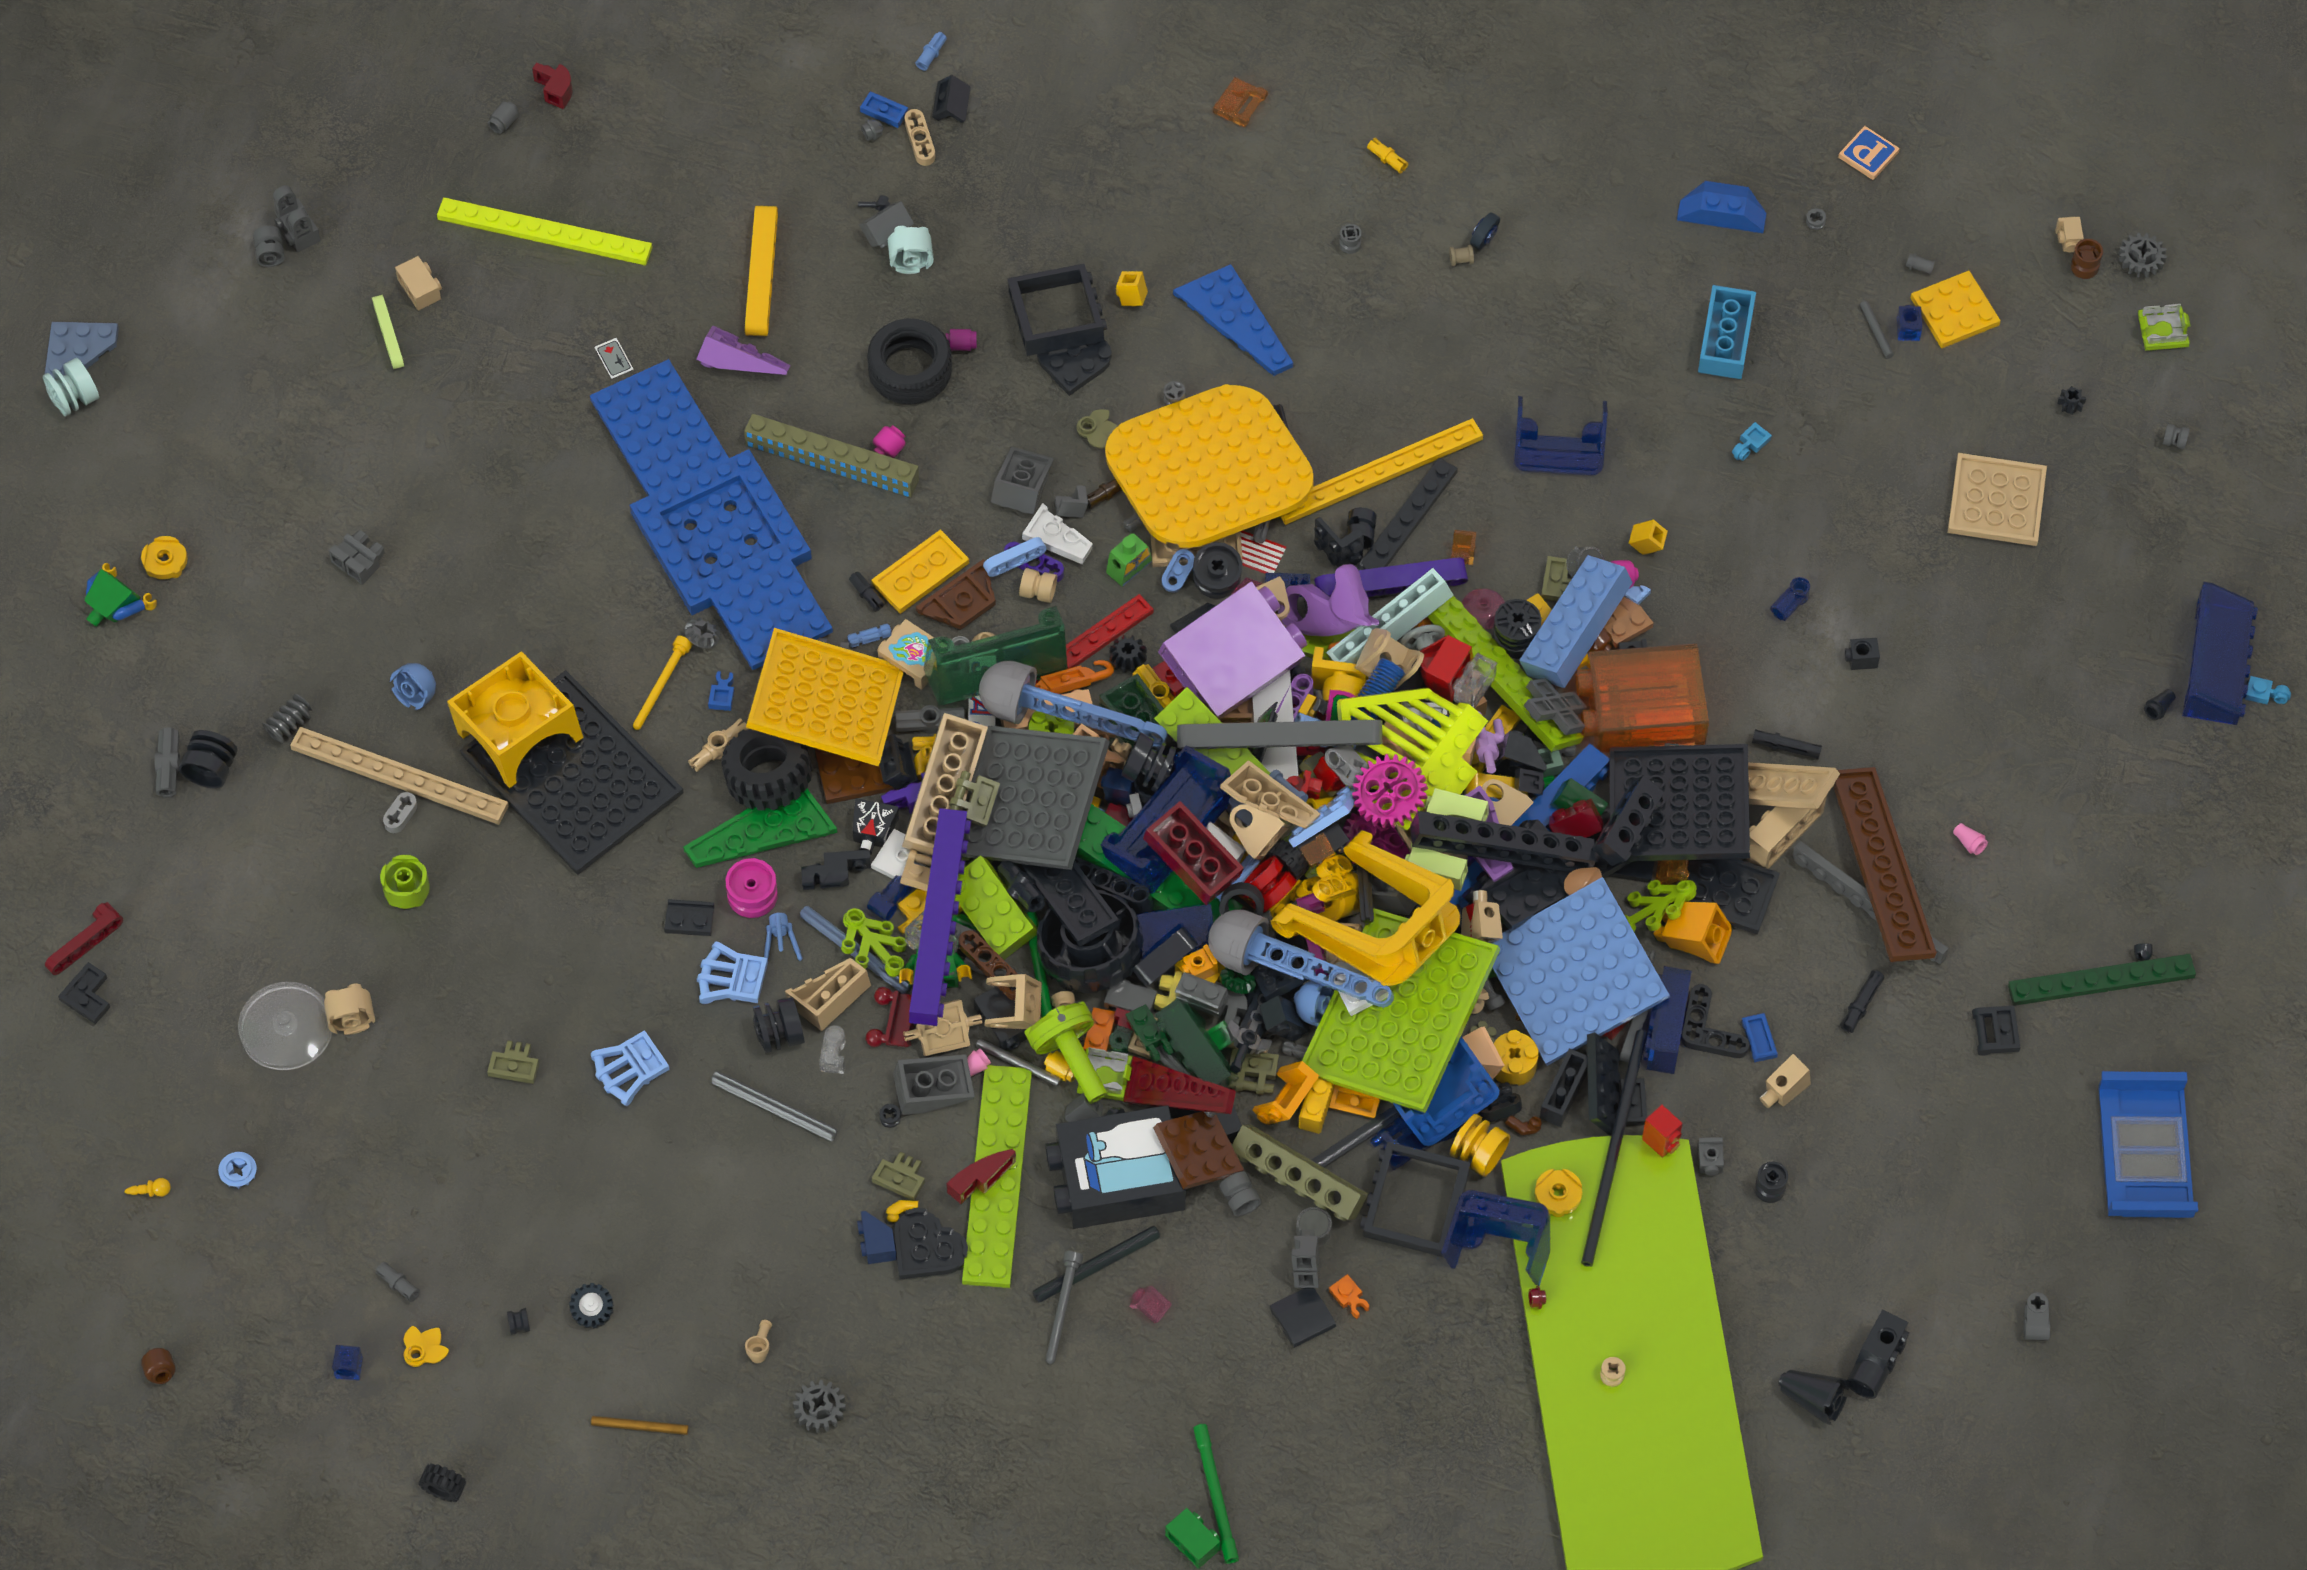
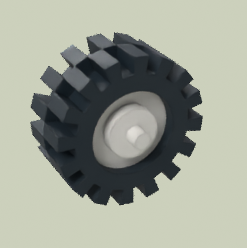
M583 1284L581 1288L575 1289V1293H572L571 1301H569L573 1319L585 1328L593 1327L594 1329L599 1325L603 1326L606 1321L610 1320V1316L613 1314L614 1305L609 1291L600 1284Z

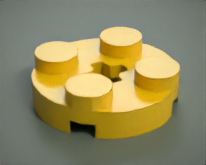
M170 536L155 538L154 542L149 545L147 544L143 548L141 554L142 564L147 575L157 579L178 578L186 567L188 559L185 547L179 543V540ZM164 554H167L169 558L168 560L161 561L159 559L162 558Z
M1550 1169L1538 1178L1534 1196L1538 1205L1545 1212L1553 1214L1555 1217H1562L1573 1212L1581 1203L1582 1184L1580 1179L1567 1169H1562V1171ZM1553 1189H1564L1563 1196L1554 1195Z

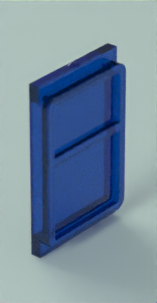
M1211 904L1137 914L1140 922L1138 925L1141 935L1143 934V947L1141 950L1143 959L1183 926L1198 943L1187 954L1202 949L1206 944L1209 946L1208 937L1213 925Z

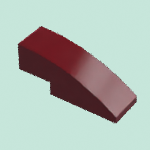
M1009 1149L997 1152L970 1164L946 1183L947 1193L960 1204L977 1188L985 1194L1016 1162V1151Z

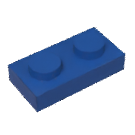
M871 91L860 106L861 113L896 128H899L908 111V107Z

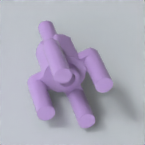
M1501 719L1493 721L1495 734L1486 731L1484 726L1476 737L1475 751L1479 761L1486 764L1488 773L1496 771L1494 760L1499 756L1497 744L1502 743L1505 737Z

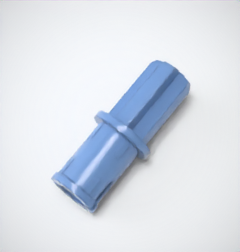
M942 32L936 33L929 44L923 47V53L915 62L919 69L926 71L933 59L939 56V50L947 40V37Z

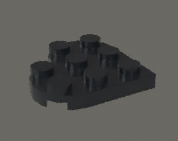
M1104 340L1102 342L1037 354V361L1070 396L1109 367L1112 351L1107 341Z
M913 1208L906 1210L904 1215L898 1219V1222L896 1221L894 1236L899 1279L944 1275L964 1268V1259L967 1258L968 1245L965 1237H962L960 1233L954 1231L951 1227H942L939 1218L927 1212V1209Z

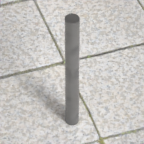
M982 1039L977 1041V1048L1016 1067L1025 1068L1031 1071L1032 1075L1057 1087L1061 1084L1062 1079Z

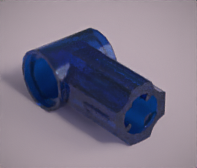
M1797 577L1791 581L1790 587L1770 607L1776 618L1786 621L1800 605L1808 601L1810 592L1809 581L1803 577ZM1800 589V590H1803L1804 592H1803V593H1798V592H1796L1795 590Z
M896 875L881 893L876 892L867 904V909L884 921H888L893 917L898 908V903L912 890L911 886L900 883L901 875Z

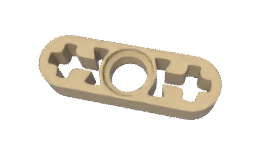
M911 109L905 114L906 130L916 161L920 165L928 166L935 161V149L923 113L918 109ZM912 118L917 120L918 127H915L913 120H911ZM923 134L926 138L922 141H917L914 139V136ZM922 148H925L927 155H929L928 157L922 154Z

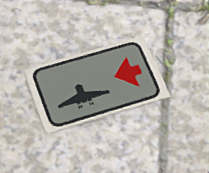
M617 338L595 346L611 379L634 370Z

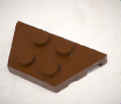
M981 560L917 605L916 612L961 630L995 606L996 600L992 591L990 576L983 567L985 560Z

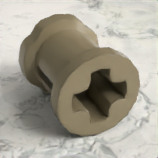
M1472 245L1456 249L1449 247L1451 266L1460 263L1474 264Z

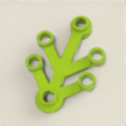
M1653 880L1647 885L1650 894L1658 895L1664 893L1668 895L1665 897L1641 896L1637 891L1630 893L1627 899L1632 907L1639 905L1647 907L1630 917L1627 915L1625 917L1635 932V923L1654 913L1653 916L1646 919L1645 923L1649 931H1656L1661 927V920L1665 912L1671 920L1680 917L1684 902L1690 901L1696 896L1697 887L1691 880H1683L1677 885H1661L1659 880Z
M853 908L848 910L843 917V924L848 930L846 938L842 941V952L852 954L855 951L856 943L854 938L858 931L863 938L859 954L855 957V962L866 969L869 963V948L871 947L885 964L887 974L891 977H897L900 970L904 968V960L899 956H890L881 944L892 946L896 952H904L907 940L904 937L891 936L894 925L890 921L882 922L868 919L860 909ZM868 928L877 929L880 934L870 932Z

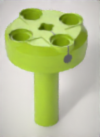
M1083 1001L1066 1006L1062 1005L1051 1010L1046 1016L1026 1029L1024 1033L1032 1049L1039 1055L1060 1049L1089 1104L1103 1099L1107 1096L1108 1092L1078 1039L1094 1025L1092 1014Z

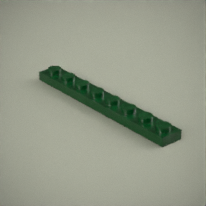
M2191 954L2013 980L2009 981L2008 988L2012 1004L2016 1006L2193 979L2196 976Z

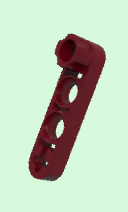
M108 902L101 903L96 907L92 914L96 919L95 922L46 960L45 967L53 975L63 972L121 926L123 917Z

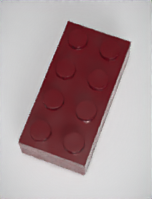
M1181 801L1146 829L1143 837L1148 845L1206 906L1241 876L1244 869Z

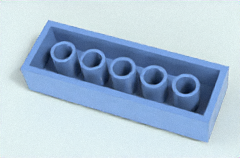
M1587 555L1519 660L1527 676L1535 679L1546 678L1550 684L1562 688L1566 687L1633 583L1624 566Z

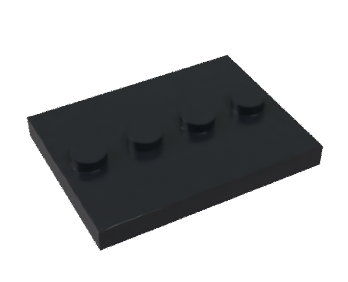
M1740 859L1686 860L1678 883L1683 880H1691L1697 887L1696 896L1686 902L1717 903L1731 926L1758 935L1780 873Z

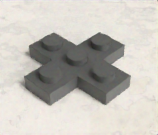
M1546 678L1531 680L1526 688L1531 692L1533 698L1528 699L1524 707L1537 722L1553 719L1565 735L1582 732L1585 725L1577 715L1583 714L1587 706L1574 691L1559 694Z

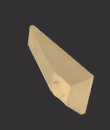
M1249 760L1220 785L1222 790L1237 801L1305 829L1318 819L1321 814Z

